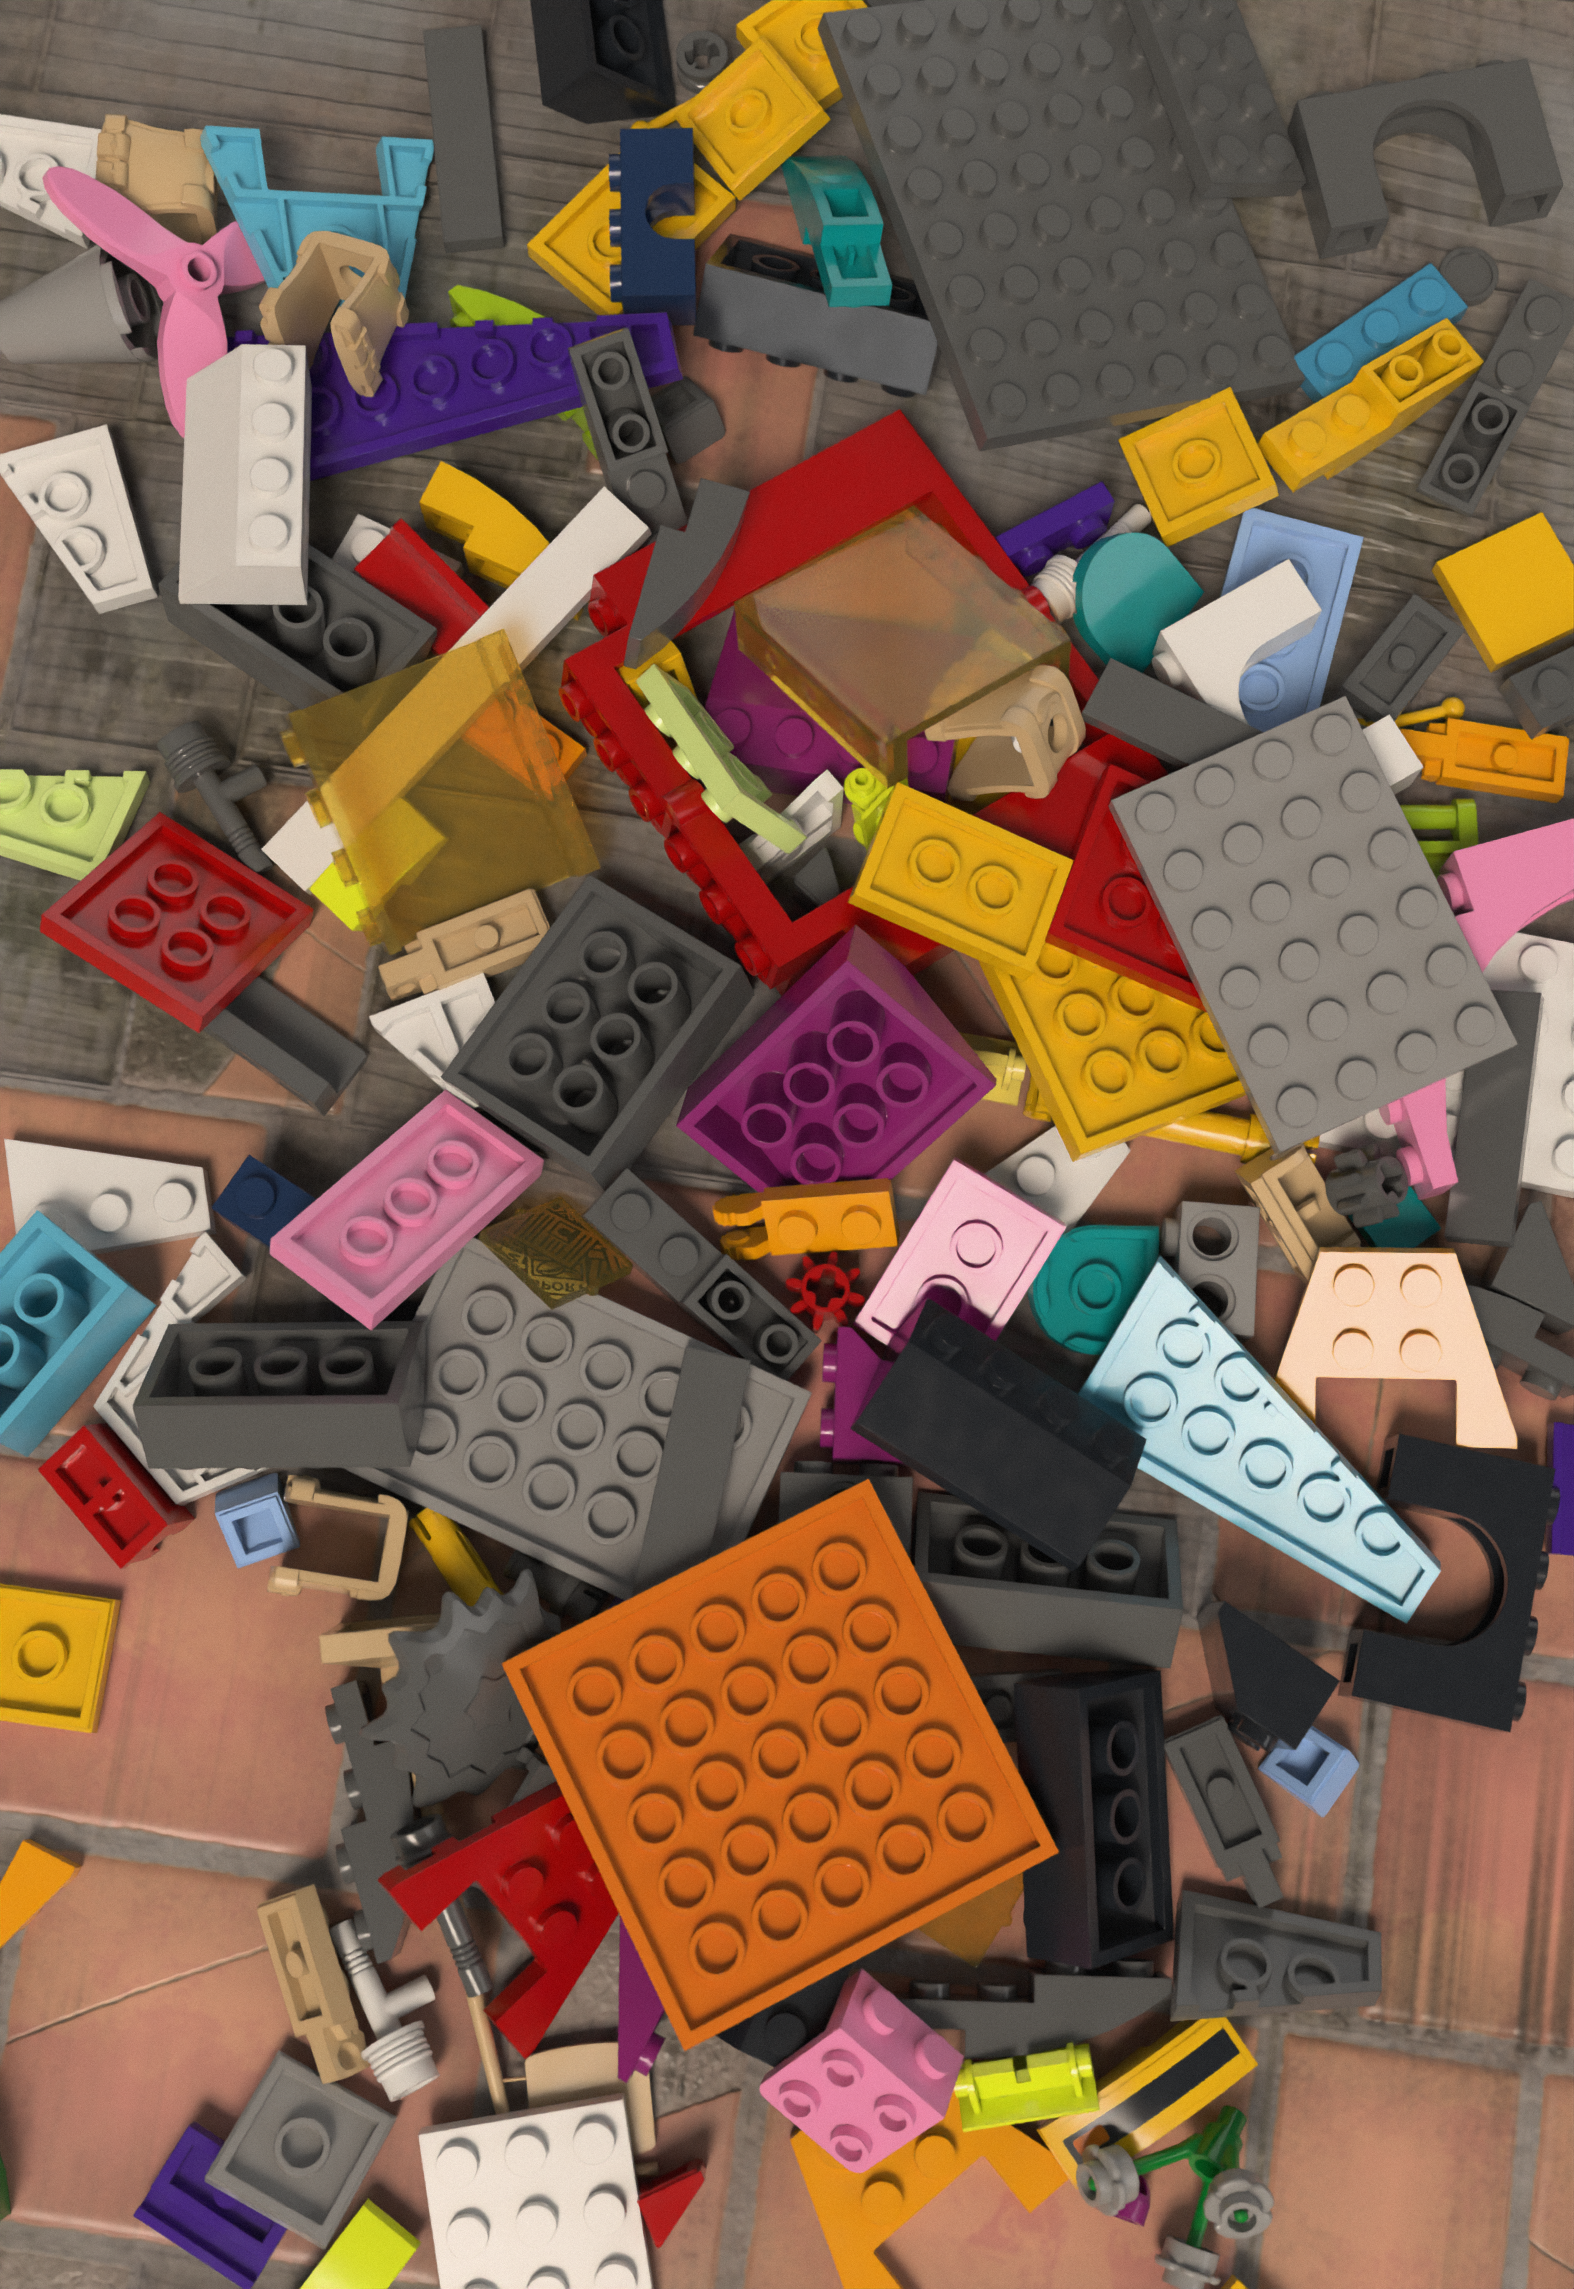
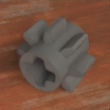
M1378 1144L1353 1149L1351 1152L1334 1157L1337 1169L1332 1170L1327 1176L1326 1195L1331 1207L1338 1214L1343 1216L1353 1214L1355 1228L1382 1223L1385 1219L1399 1216L1400 1213L1396 1204L1401 1203L1407 1195L1408 1179L1402 1164L1392 1156L1380 1157Z

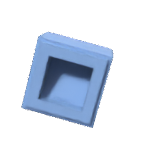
M271 1473L222 1490L215 1496V1516L237 1568L300 1547L299 1537L288 1502H285L283 1499L284 1489L277 1473Z
M1311 1726L1296 1750L1273 1748L1272 1752L1266 1756L1258 1769L1309 1809L1324 1817L1358 1770L1359 1762L1348 1749Z

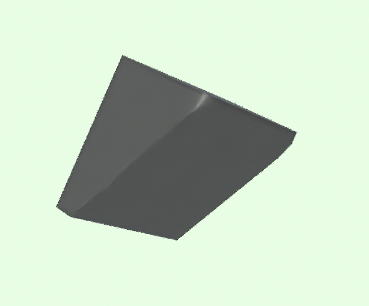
M683 376V380L675 381L651 396L668 449L667 453L676 463L681 464L724 437L725 429L714 400L687 376Z
M826 847L822 848L794 876L793 899L808 913L840 894L831 858Z

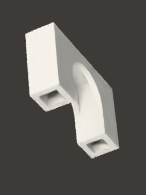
M1287 559L1160 631L1152 653L1154 655L1152 658L1154 671L1161 683L1248 724L1239 701L1240 678L1258 662L1311 633L1322 609L1290 560ZM1389 714L1363 729V732L1395 795L1412 784L1423 769V765Z

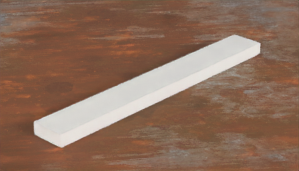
M603 487L261 850L305 892L311 895L310 887L352 840L398 798L406 795L590 600L593 575L633 554L652 534L649 527L606 487Z

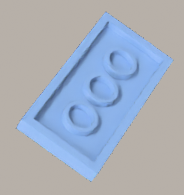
M1251 508L1242 513L1220 597L1289 559L1322 609L1311 633L1258 662L1240 678L1239 701L1244 717L1250 726L1265 732L1320 707L1364 537L1256 508Z

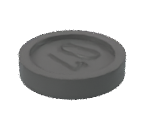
M1461 247L1451 251L1443 259L1438 270L1468 307L1480 305L1488 300L1499 278L1498 267L1493 258L1483 250L1474 247Z

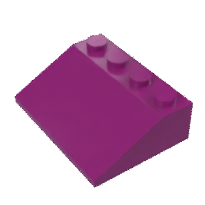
M735 607L708 694L705 710L733 744L734 749L729 753L737 757L754 775L758 776L773 793L799 796L827 769L844 788V781L852 771L858 768H868L878 773L889 783H892L903 772L907 775L910 788L947 804L949 797L948 785L953 775L959 739L946 740V742L927 740L924 732V721L931 711L929 702L939 686H944L943 681L954 666H964L963 663L968 656L974 654L976 642ZM843 791V803L853 804L847 799Z
M854 925L688 1087L676 1127L757 1192H763L764 1188L883 1178L892 1180L996 1086L997 1079L907 968L862 929Z

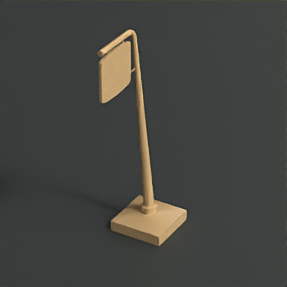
M441 1613L339 1623L319 1636L321 1664L380 1668L381 1682L384 1683L395 1677L399 1669L398 1660L388 1641V1634L392 1631L423 1632L432 1629L438 1623ZM411 1773V1777H412V1781H413V1785H414V1789H415L416 1776H415L413 1773ZM442 1801L432 1806L419 1807L421 1817L441 1814L447 1828ZM461 1894L459 1896V1899L465 1912V1915L467 1917L463 1896ZM483 1993L469 1998L466 1994L495 2114L510 2112L504 2082L526 2080L529 2109L624 2093L634 2156L650 2151L656 2146L650 2075L648 2073L646 2077L635 2071L629 2083L618 2079V2041L587 2042L542 2050L531 2054L525 2060L526 2076L503 2078L491 2022L483 2011L487 2006L485 1995ZM658 2161L635 2164L637 2178L659 2176Z

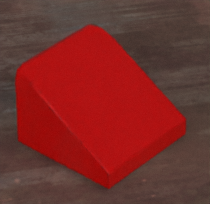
M696 2158L641 2185L637 2203L657 2249L663 2245L704 2183L706 2167L703 2159L698 2160Z

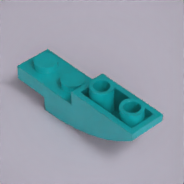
M790 156L781 164L802 243L803 245H812L828 306L858 308L862 306L889 305L893 285L880 245L884 223L877 202L862 171L854 161L846 156Z

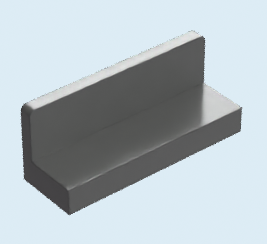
M259 976L203 1029V1031L324 1117L368 1059L366 1053L361 1048Z

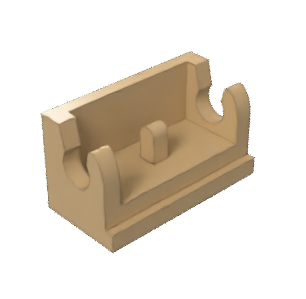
M1303 1143L1278 1155H1275L1273 1149L1270 1148L1234 1171L1255 1207H1260V1216L1295 1275L1305 1284H1307L1319 1247H1361L1359 1245L1361 1244L1359 1238L1351 1229L1346 1218L1338 1214L1331 1207L1326 1195V1184L1306 1152Z

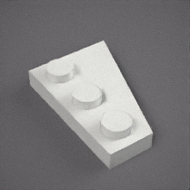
M107 424L0 454L1 477L99 614L158 597L113 435Z
M4 1139L16 1234L37 1210L94 1255L200 1237L205 1232L208 1235L216 1234L214 1214L211 1208L212 1199L208 1172L203 1167Z

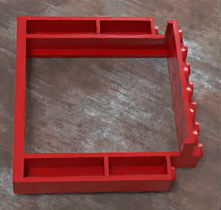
M900 409L749 490L750 494L743 523L726 567L713 591L694 617L673 638L675 639L911 508L1001 632L1013 634L1019 639L1021 646L1025 649L1035 667L1036 665H1049L1056 667L1065 674L1071 684L1081 714L1099 681L1050 614L1049 605L1043 593L1037 587L1027 583ZM687 524L677 530L685 532ZM655 542L594 574L588 612L594 626L605 638L564 660L561 687L559 688L561 702L570 717L576 722L581 721L588 733L595 737L593 739L594 747L604 766L611 772L616 771L623 783L630 787L628 790L629 798L638 815L645 822H651L657 832L664 836V848L672 864L679 872L686 873L690 880L701 889L699 891L700 901L708 916L713 922L718 925L721 924L729 934L733 935L737 941L735 943L736 953L745 969L752 976H758L770 990L775 987L782 997L811 968L812 964L819 961L854 925H857L902 963L912 976L955 951L950 947L847 903L853 887L792 923L720 818L711 811L702 799L701 793L704 791V788L698 781L692 779L676 760L669 745L616 671L624 666L628 636ZM1084 722L1086 735L1083 744L1085 748L1067 758L1057 774L1058 781L1045 798L1034 799L1026 797L1025 793L1010 792L973 814V816L1070 859L1102 772L1110 764L1151 782L1169 774L1154 755Z

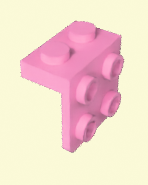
M860 1969L844 1981L827 2029L767 2072L763 2077L759 2091L763 2098L845 2168L855 2173H863L945 2118L964 2056L901 2003L891 1992L886 1990L863 1969Z

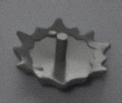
M528 1569L520 1572L515 1586L509 1593L502 1595L493 1588L486 1587L483 1589L477 1603L473 1606H468L455 1593L445 1592L442 1596L441 1616L438 1623L432 1629L423 1632L392 1631L388 1634V1641L398 1660L399 1669L395 1677L381 1685L387 1699L385 1712L380 1717L362 1726L360 1735L368 1740L390 1741L395 1744L394 1768L411 1772L416 1776L412 1803L415 1807L435 1805L460 1791L475 1796L482 1794L504 1770H525L527 1765L515 1757L522 1746L535 1751L539 1744L501 1664L561 1634L560 1617L543 1610L539 1604L533 1574Z

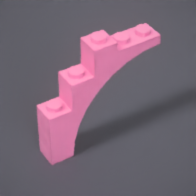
M1574 818L1454 851L1439 870L1440 875L1437 877V882L1482 973L1495 953L1519 930L1555 907L1574 900ZM1446 1078L1379 1108L1380 1115L1385 1124H1394L1401 1146L1396 1151V1159L1402 1164L1406 1172L1408 1186L1414 1185L1418 1200L1444 1194L1458 1183L1447 1135Z

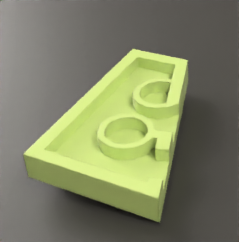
M653 664L636 680V683L650 702L644 709L645 713L661 732L668 737L672 736L678 746L672 753L680 765L691 776L701 779L707 789L701 793V797L706 805L722 821L728 823L732 818L736 819L789 855L807 839L806 835L794 820L786 819L764 804L773 794L758 776L754 775L737 757L729 753L734 749L733 744L692 692L657 665Z
M0 769V856L81 881L123 844L149 787L150 781L147 772L124 771L123 777L91 776L89 770H66L65 776H27L24 770Z

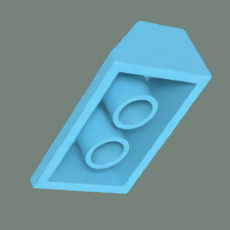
M38 1210L0 1252V1444L26 1457H29L157 1306L110 1266Z

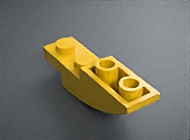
M1445 318L1361 367L1353 381L1265 432L1258 442L1259 449L1263 457L1292 492L1297 491L1322 475L1328 480L1372 452L1429 411L1476 373L1484 364V361L1450 320Z

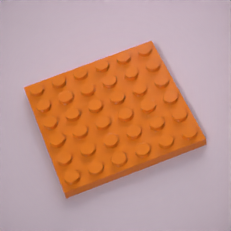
M869 1479L501 1663L684 2051L1059 1853Z

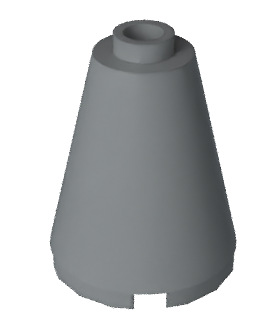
M96 245L0 301V355L4 354L13 364L128 363L158 359V350L155 347V336L158 335L162 312L157 290L135 270Z

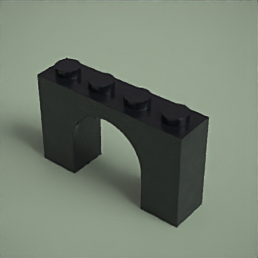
M1397 1434L1385 1439L1375 1491L1391 1507L1442 1518L1454 1523L1467 1532L1477 1543L1486 1559L1490 1574V1595L1485 1612L1476 1626L1462 1638L1446 1645H1430L1365 1629L1351 1630L1347 1642L1338 1696L1488 1731L1511 1732L1512 1721L1518 1722L1520 1720L1526 1703V1684L1519 1681L1523 1656H1529L1532 1653L1538 1633V1620L1535 1616H1530L1534 1592L1543 1588L1548 1574L1549 1555L1548 1552L1542 1551L1546 1525L1551 1526L1554 1523L1560 1504V1490L1558 1487L1553 1486L1554 1468L1404 1434Z

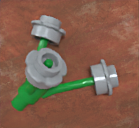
M1223 2106L1216 2121L1207 2123L1201 2134L1194 2133L1178 2144L1132 2160L1129 2154L1119 2145L1113 2144L1100 2149L1097 2144H1091L1084 2149L1082 2154L1084 2163L1080 2164L1076 2170L1077 2186L1084 2201L1091 2207H1097L1104 2215L1115 2216L1118 2214V2210L1124 2209L1125 2204L1137 2198L1139 2193L1138 2176L1183 2159L1188 2160L1193 2172L1202 2178V2187L1187 2240L1167 2235L1162 2254H1155V2262L1165 2267L1162 2281L1179 2289H1204V2285L1207 2282L1213 2285H1218L1221 2282V2278L1215 2275L1220 2254L1202 2246L1208 2221L1214 2222V2229L1220 2235L1231 2239H1244L1263 2232L1270 2225L1273 2218L1270 2209L1274 2206V2198L1270 2189L1262 2183L1256 2174L1239 2168L1240 2151L1243 2147L1240 2134L1247 2119L1239 2109L1233 2106Z

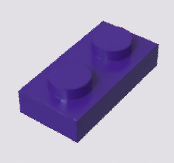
M1103 481L996 536V541L1024 577L1031 576L1044 569L1047 561L1055 554L1072 545L1076 549H1082L1091 545L1107 530L1106 527L1108 526L1115 501Z

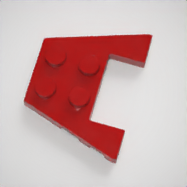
M557 1781L490 1816L492 1824L460 1842L452 1836L432 1847V1856L407 1870L398 1865L377 1879L406 1917L421 1932L473 1882L477 1883L535 1958L524 1971L483 2009L506 2040L525 2060L534 2052L619 1914Z

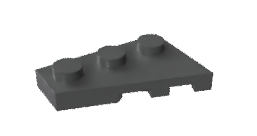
M1182 1890L1176 1908L1170 2021L1375 2006L1382 1992L1381 1932L1266 1907L1258 1908L1257 1905Z

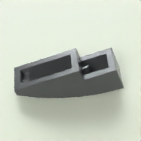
M700 478L686 531L683 532L660 525L628 636L624 660L625 667L637 669L663 649L691 621L713 591L735 546L743 523L750 494L749 491Z

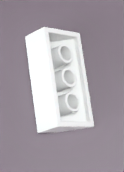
M242 344L187 379L178 591L180 604L307 605L312 386L306 345Z

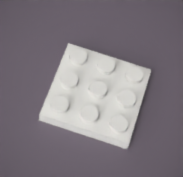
M624 2093L421 2127L418 2136L441 2289H654L644 2220L637 2203L639 2187Z

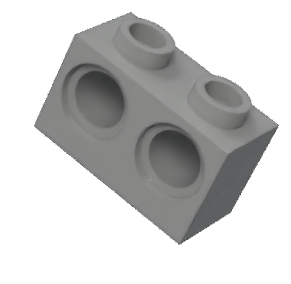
M1182 1201L1173 1211L1172 1218L1163 1219L1160 1254L1164 1257H1170L1171 1268L1192 1290L1205 1289L1216 1296L1220 1305V1312L1217 1318L1243 1344L1254 1336L1260 1207ZM1207 1226L1216 1230L1223 1242L1221 1254L1210 1256L1200 1252L1193 1242L1194 1228Z

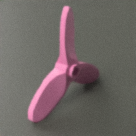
M51 167L46 171L42 179L46 192L57 208L90 240L135 270L156 288L158 296L164 302L157 339L159 376L171 423L180 436L184 438L187 379L227 354L226 331L217 297L219 295L248 290L265 283L237 220L223 228L203 245L187 243L165 229L120 193L89 175L72 168Z

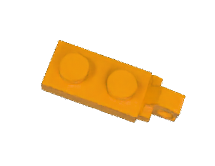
M1448 718L1444 724L1429 723V726L1426 727V732L1399 729L1423 765L1422 780L1435 782L1436 785L1558 803L1564 797L1569 738L1566 736L1544 733L1531 740L1525 730Z

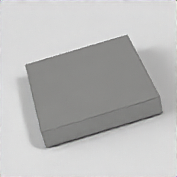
M279 2050L211 2165L204 2181L325 2250L395 2124L397 2117L334 2081L322 2084L317 2071Z

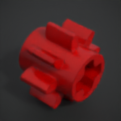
M833 1251L828 1257L827 1264L817 1266L808 1256L802 1257V1266L806 1273L803 1280L789 1278L786 1279L785 1283L786 1289L794 1293H800V1301L793 1304L790 1312L795 1317L800 1316L804 1312L812 1317L813 1333L816 1334L821 1330L823 1321L832 1319L835 1320L839 1327H848V1319L844 1313L846 1306L862 1307L865 1297L858 1293L850 1292V1285L856 1282L861 1271L859 1268H854L844 1273L840 1268L836 1267L838 1260L837 1252ZM822 1279L834 1281V1292L843 1295L842 1299L837 1297L831 1298L828 1307L816 1305V1294L807 1290L808 1287L818 1288Z

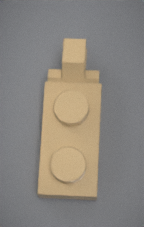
M534 888L527 889L416 932L418 939L404 946L407 955L378 966V969L392 1001L422 991L426 995L484 973L485 978H489L524 964L550 929V926Z
M312 1884L259 1903V1907L256 1910L295 2037L305 2035L310 2042L322 2084L347 2078L370 2066L368 2060L364 2061L361 2056V2052L366 2049L364 2032L358 2029V2020L355 2019V2013L349 1997V1983L340 1968L329 1933L328 1916L319 1901L315 1885Z

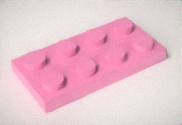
M445 1089L275 1234L270 1241V1255L368 1329L373 1330L533 1184L542 1174L544 1160Z

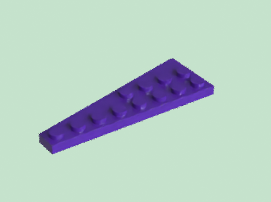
M664 312L597 315L596 321L555 323L553 317L533 318V324L499 326L495 324L494 320H476L475 327L441 328L438 322L406 323L404 328L396 326L386 347L379 370L382 382L373 397L359 395L353 389L336 351L332 333H324L309 370L312 386L310 481L580 408L582 403L567 348L626 327L629 328L648 389L683 380L674 332L668 314ZM253 330L235 331V337H227V353L242 344L268 345L269 341L265 339L264 335L257 336Z

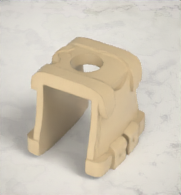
M106 114L101 133H98L96 180L120 193L165 229L187 243L203 245L219 232L217 210L218 194L221 187L201 146L200 136L203 130L184 129V132L166 130L129 120L127 115Z
M314 231L308 234L301 242L296 253L298 256L297 264L278 288L270 287L266 291L259 304V309L263 316L260 326L265 339L269 341L268 345H306L310 370L327 324L340 299L345 300L341 307H338L330 322L334 345L353 389L359 395L373 397L382 382L379 370L386 347L396 326L404 328L409 317L404 296L398 291L400 285L398 272L393 266L387 250L377 244L335 232ZM349 266L361 270L365 273L364 276H358Z
M971 654L963 663L964 666H954L944 679V686H939L929 702L931 711L924 721V732L929 741L946 742V740L977 737L954 770L949 781L948 792L953 800L974 801L977 795L997 792H1022L1029 798H1045L1058 781L1057 774L1069 756H1072L1078 750L1086 735L1084 720L1069 680L1063 672L1053 666L1036 665L1034 670L1022 669L995 662L992 655ZM1051 719L1053 720L1054 726H1049ZM1011 736L1016 737L1022 753L1015 750Z
M288 1475L283 1498L285 1502L388 1518L377 1582L271 1566L267 1592L278 1593L282 1596H297L301 1593L302 1588L345 1594L356 1598V1600L378 1601L389 1596L396 1584L409 1511L405 1509L398 1499L387 1495L379 1494L378 1499L322 1490L317 1478H311L303 1475V1477Z

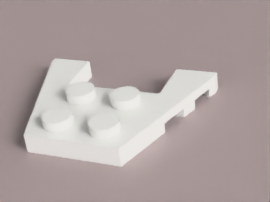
M206 1232L196 1240L190 1250L192 1255L177 1279L171 1280L160 1298L161 1305L142 1335H137L93 1406L175 1504L180 1506L269 1469H149L132 1405L168 1324H196L199 1319L247 1279Z

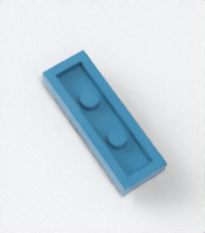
M1430 263L1295 355L1296 363L1306 379L1300 387L1315 404L1352 382L1360 368L1443 319L1448 318L1454 325L1463 318L1468 306L1434 265Z

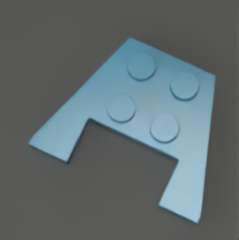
M205 125L200 136L202 149L268 288H278L297 264L298 256L296 253L308 234L314 231H330L368 241L386 249L400 278L398 291L403 294L405 299L416 244L414 237L419 212L423 207L427 188L425 180L428 166L433 157V140L381 137L375 149L382 196L269 190L267 187L259 129ZM349 266V268L358 276H364V272L355 267ZM340 299L332 315H335L338 307H341L345 300Z

